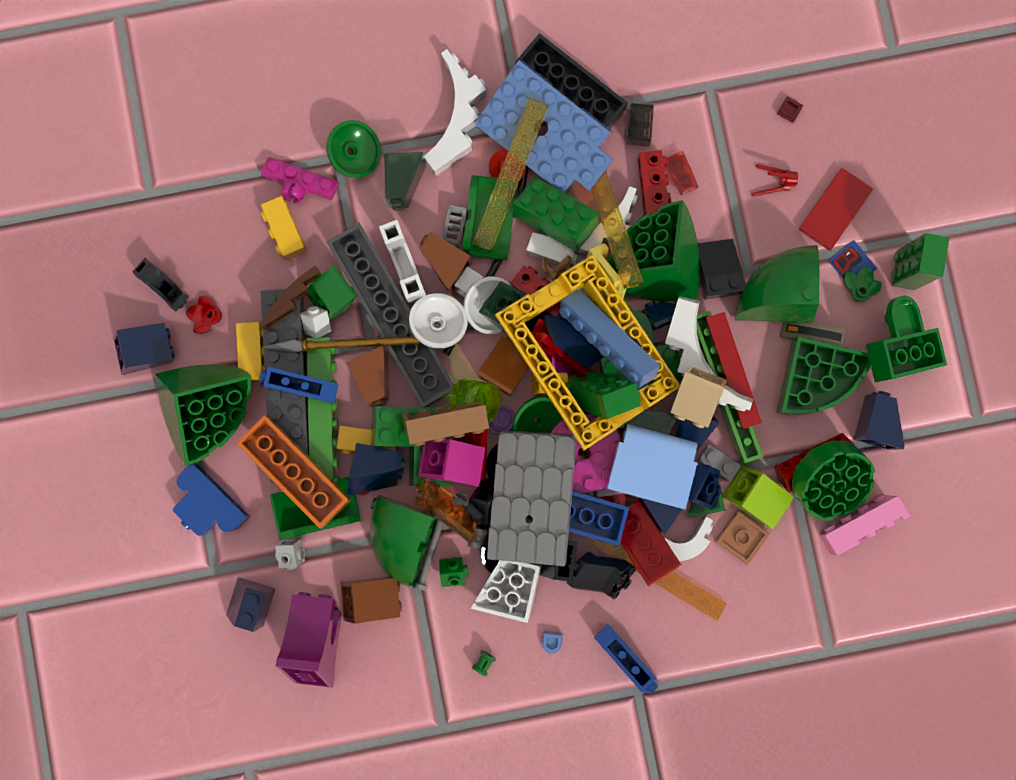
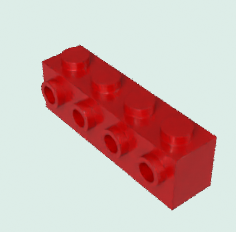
M662 150L639 152L637 157L644 215L647 213L651 215L660 210L659 207L671 203V195L667 193L666 188L669 185L668 174H665L664 171L667 161L666 156L662 154Z
M523 265L510 284L515 291L524 297L535 293L551 282L545 277L543 279L537 275L538 272L531 266L527 268ZM561 301L543 312L549 316L562 317L559 313Z
M843 433L835 435L774 466L777 479L790 493L793 491L792 479L795 468L811 449L831 441H846L853 445L855 444Z

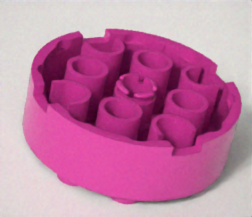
M585 414L589 422L593 421L598 417L591 414ZM563 419L549 432L573 434ZM617 430L587 448L588 455L585 458H581L578 455V451L582 447L577 441L573 491L588 493L606 487L617 443L622 442Z

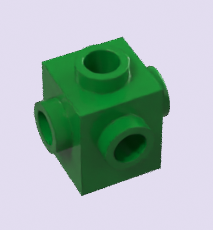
M463 558L440 559L439 570L442 587L465 585L468 567L463 564Z

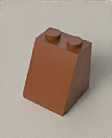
M430 232L420 242V245H422L420 247L421 251L447 292L452 295L456 282L467 266L470 267L471 265L470 255Z
M507 336L506 339L504 337L500 338L477 375L478 378L511 397L529 367L511 339Z
M380 346L347 363L366 404L370 407L386 405L385 401L389 400L388 353L383 346Z
M391 577L341 582L344 621L356 624L400 617L402 604L398 597V592H400L399 582Z

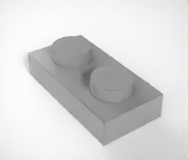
M710 444L706 446L698 459L702 464L710 465L720 470L721 476L728 481H732L741 467L739 463Z

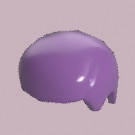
M499 405L494 407L487 415L489 429L495 434H500L501 431H511L515 416L514 411L508 406Z

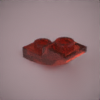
M683 151L666 158L667 166L680 195L698 188L694 174Z

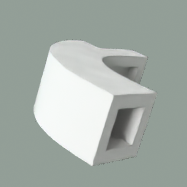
M703 516L693 535L686 541L676 543L665 538L679 561L692 559L707 548L711 541L704 538V536H708L713 528V525H711L712 519Z

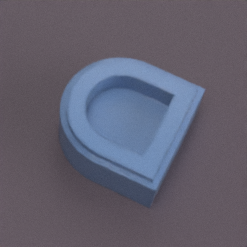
M543 632L542 646L544 650L548 653L558 652L562 645L563 634Z

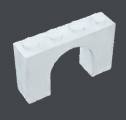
M398 220L379 226L394 262L406 300L411 307L420 298L426 296L401 227Z

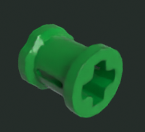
M481 650V656L476 664L472 665V669L483 676H487V671L492 662L496 661V658L488 652Z

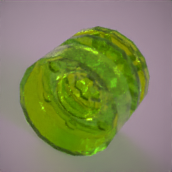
M461 379L453 386L450 392L449 407L453 410L456 405L482 401L486 406L489 423L496 417L500 409V392L494 384Z

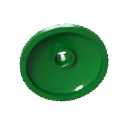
M348 120L339 123L331 130L327 138L326 152L331 165L340 174L349 178H361L369 175L377 167L381 157V146L376 133L368 125L360 121ZM347 148L351 149V154H348Z
M534 397L522 404L517 410L512 423V431L549 433L563 418L549 397Z

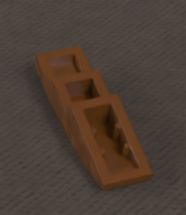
M316 265L298 277L274 302L260 323L263 329L267 330L298 310L294 302L310 293L307 285L322 275Z

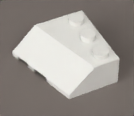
M499 560L471 609L528 623L542 564Z

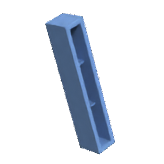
M578 289L561 300L559 308L561 316L567 319L629 381L636 382L638 389L656 378L660 365L583 292Z

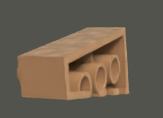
M482 401L454 406L455 409L451 410V407H440L432 413L431 411L419 410L418 413L409 416L408 412L401 413L405 436L409 444L420 446L424 445L425 441L433 440V442H440L449 436L459 438L465 436L464 433H482L484 429H489L485 404Z

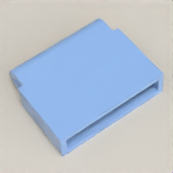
M627 424L622 442L617 443L606 489L686 510L697 462H694L697 442Z

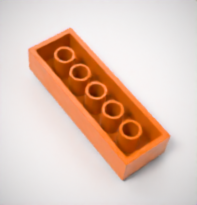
M264 415L236 443L319 528H324L352 500L270 416Z

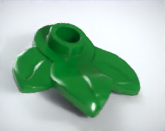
M867 266L863 267L857 274L846 271L844 275L845 286L851 290L852 298L857 302H865L871 295H876L881 290L882 282L874 280L873 271Z

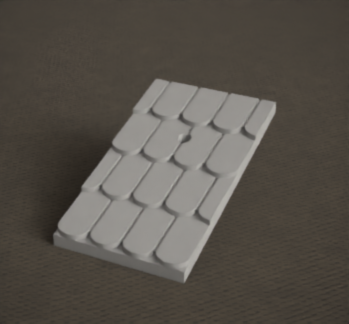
M520 431L500 432L487 559L555 566L566 565L577 440L573 434Z

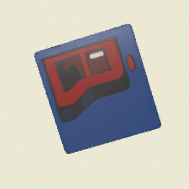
M856 241L851 242L829 260L843 280L846 271L857 274L866 266L872 271L877 269Z

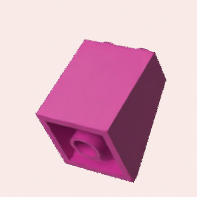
M445 439L440 442H433V440L425 441L418 476L479 487L485 448L451 439Z

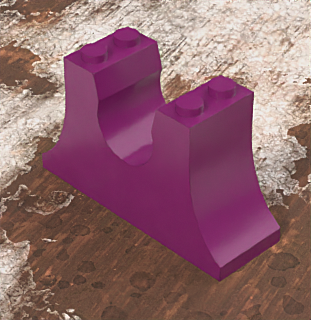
M299 592L298 595L292 594L286 631L277 657L276 667L293 683L333 688L342 613L335 607L336 603L329 595L319 594V597H313L310 593Z

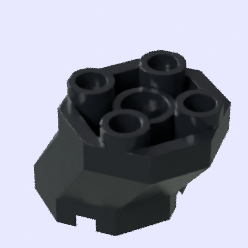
M588 551L577 561L576 564L579 566L573 571L572 582L567 581L566 583L577 590L605 593L612 599H616L622 589L626 590L631 584L632 580L630 577L636 571V567L624 559L596 556Z

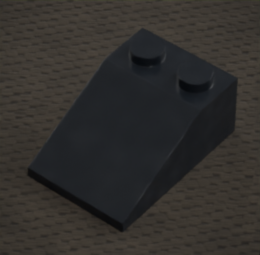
M733 238L698 243L700 279L704 300L740 295L745 289V282Z

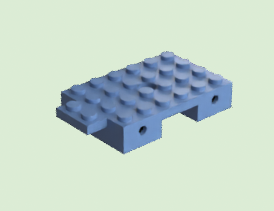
M518 60L474 123L550 185L565 194L569 192L576 181L591 191L614 160L601 150V147L613 131L584 108H580L558 91L551 82L524 61ZM539 120H544L548 124V132L542 136L538 135L534 130V126Z

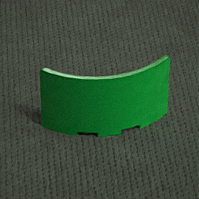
M472 175L469 187L468 218L463 238V252L472 257L505 261L508 259L514 213L513 202L515 201L517 188L516 180Z
M349 477L339 479V487L346 494ZM284 492L270 494L279 540L361 521L355 494L348 495L352 500L324 528H319Z

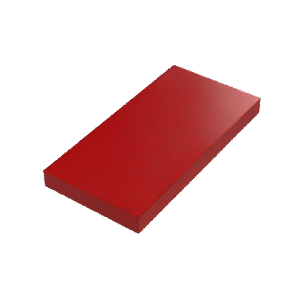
M841 168L805 219L799 231L827 250H832L873 188Z
M637 499L627 506L629 511L620 543L646 584L651 586L682 564L641 501Z

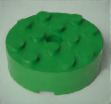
M846 441L827 442L811 449L796 466L792 479V490L796 499L813 517L821 520H834L836 516H846L852 513L865 502L874 487L873 473L875 468L872 462L855 445Z

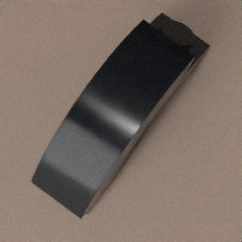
M144 258L132 271L138 279L155 291L174 311L184 307L189 295L148 259Z

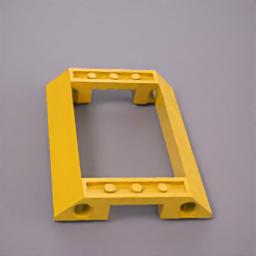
M594 255L568 269L558 279L535 293L524 296L495 314L583 450H586L680 387V384ZM582 287L591 301L660 365L656 378L638 390L641 401L640 407L609 419L597 417L589 422L525 325V322Z

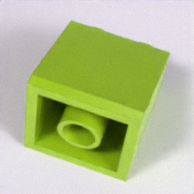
M741 465L722 494L725 500L773 530L794 499V496L765 474Z

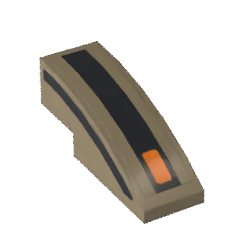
M783 322L780 337L790 340L802 337L842 347L846 329L814 322Z

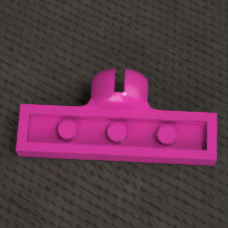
M271 157L267 158L261 170V176L284 184L281 189L282 196L289 202L294 196L293 203L301 202L307 193L332 200L339 186V181Z

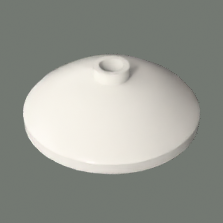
M494 276L481 278L470 286L464 298L463 307L467 314L468 323L475 330L485 334L499 333L504 328L495 314L518 301L514 288L506 280ZM485 301H488L487 307L484 306Z
M428 294L420 298L410 311V329L415 338L428 347L447 348L453 346L461 340L467 329V314L463 306L456 299L446 294ZM438 324L440 328H435L434 325Z

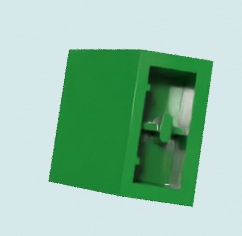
M335 265L309 285L310 293L307 294L314 306L327 310L329 322L343 315L357 297L354 289L349 286L343 274L338 271Z

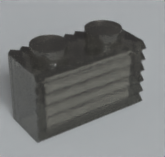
M631 103L630 109H626L625 120L628 121V127H625L624 139H627V145L650 146L653 104Z

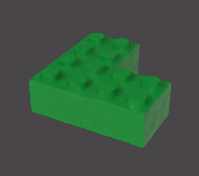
M375 406L372 408L371 446L410 447L409 486H452L451 482L418 476L423 445L414 446L409 444L405 436L401 414L408 412L409 416L418 413L419 410L431 411L432 413L438 408ZM453 436L445 437V439L453 440Z

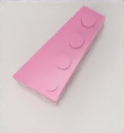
M881 494L873 499L874 502L870 505L864 504L857 508L855 514H848L840 518V523L836 525L830 524L823 529L825 532L821 533L820 536L831 554L838 556L860 544L861 538L864 540L877 535L878 529L882 530L894 526L896 519L903 518L905 520L911 517L898 496H884Z

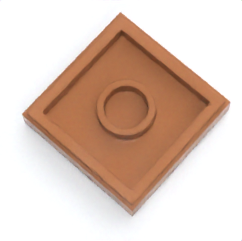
M737 510L715 542L748 565L770 533Z

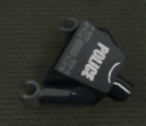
M487 478L485 481L480 482L479 487L475 489L469 498V502L468 495L464 492L455 494L457 498H453V503L456 506L462 504L465 506L464 509L470 514V520L477 523L481 529H488L491 523L494 481H490Z

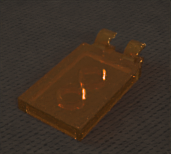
M428 478L423 480L425 486H421L419 483L416 484L417 492L423 494L424 498L421 499L417 496L416 505L428 507L429 513L469 543L476 540V523L470 520V514L464 509L465 506L463 504L456 506L453 503V498L456 497L438 483H431Z

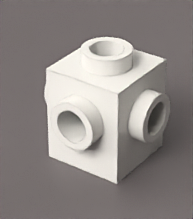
M284 539L275 546V557L279 568L294 570L305 561V550L303 549L301 539Z

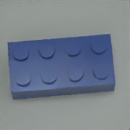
M572 491L569 533L620 546L629 507Z

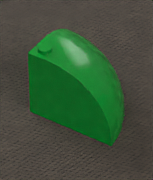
M681 200L659 207L660 210L651 215L647 213L631 225L616 242V248L612 255H609L607 262L619 276L626 273L630 274L631 277L625 292L626 294L655 301H678L680 296L688 299L698 298L700 264L697 237L689 210L685 202Z
M809 245L792 248L773 256L763 263L748 279L744 291L739 296L735 320L813 322L819 306L820 265L818 246Z
M195 365L155 374L164 419L174 447L185 466L208 457L209 453L217 447H222L241 424L247 411L245 408L248 399H250L251 375L248 372L227 365Z
M378 495L377 498L373 499L370 509H373L370 523L372 550L379 565L391 578L404 586L413 588L438 515Z

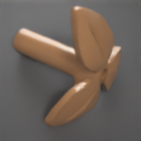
M567 255L555 268H551L548 260L543 257L542 269L544 273L550 275L547 277L549 282L558 279L562 273L567 271L565 268L573 261L571 256Z

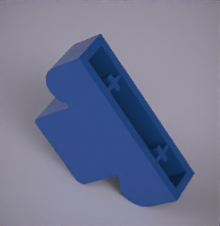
M197 463L188 465L177 477L178 487L189 492L173 508V512L182 520L181 524L186 529H191L197 536L207 534L217 523L222 531L237 530L250 517Z

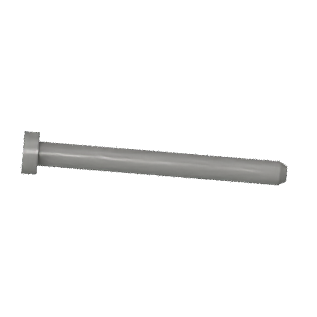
M442 506L439 510L418 583H414V588L427 590L425 583L447 514V507Z

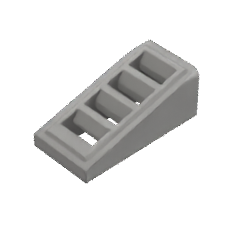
M449 205L442 239L460 248L468 210L467 208ZM452 213L462 214V217L453 216ZM453 220L461 223L460 225L450 223V221ZM449 228L459 230V233L448 230ZM447 235L458 238L457 240L447 239Z

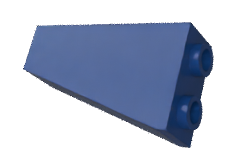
M266 367L265 370H261L258 381L262 383L261 387L327 403H334L339 385L272 367Z
M609 624L594 637L642 693L646 694L648 692L651 694L658 687L656 684L659 681L657 677Z

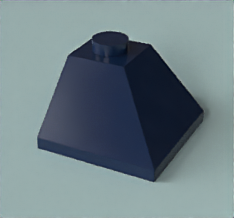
M654 300L645 304V308L641 312L649 318L652 331H655L671 323L676 304L664 301L656 303Z

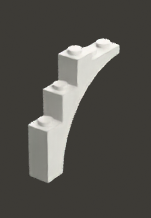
M448 49L443 51L441 56L454 84V110L450 124L443 137L433 149L423 156L425 163L435 176L472 151L471 144L473 142L465 133L476 126L474 123L479 118L478 116H480L478 110L473 105L487 96V85L482 78L478 79L476 75L470 78L468 71L459 66V60L454 53L450 54Z
M629 186L623 201L617 209L596 227L577 252L587 255L589 249L604 244L602 241L612 245L616 244L623 233L630 227L626 224L629 223L632 215L629 209L631 206H635L638 195H635L636 188ZM533 232L526 249L527 255L539 259L545 257L548 262L556 265L567 255L572 257L573 261L570 264L574 265L578 255L574 253V250L553 238Z
M680 296L665 342L673 350L680 351L684 349L677 372L682 373L681 376L684 377L686 370L689 366L715 375L707 364L699 345L697 313L700 302ZM725 385L718 404H731L737 410L746 411V409L750 410L753 399L739 394Z

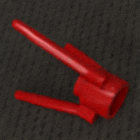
M757 164V168L768 170V175L779 177V183L783 184V186L754 192L751 195L758 196L790 190L791 186L796 187L798 183V173L796 171Z

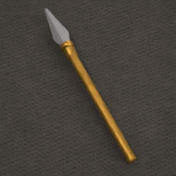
M415 336L329 341L308 340V342L307 340L299 341L292 339L264 346V349L296 353L302 350L409 345L419 344V341Z

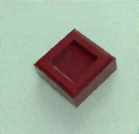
M787 96L777 115L794 123L803 105Z

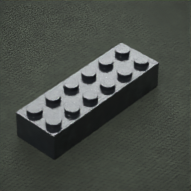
M540 33L515 61V64L518 60L527 63L551 82L553 87L580 108H584L609 129L613 127L626 111L627 101Z

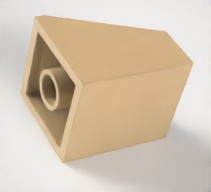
M689 366L684 374L670 413L674 414V417L679 420L685 421L687 419L692 421L693 425L697 427H709L727 380Z

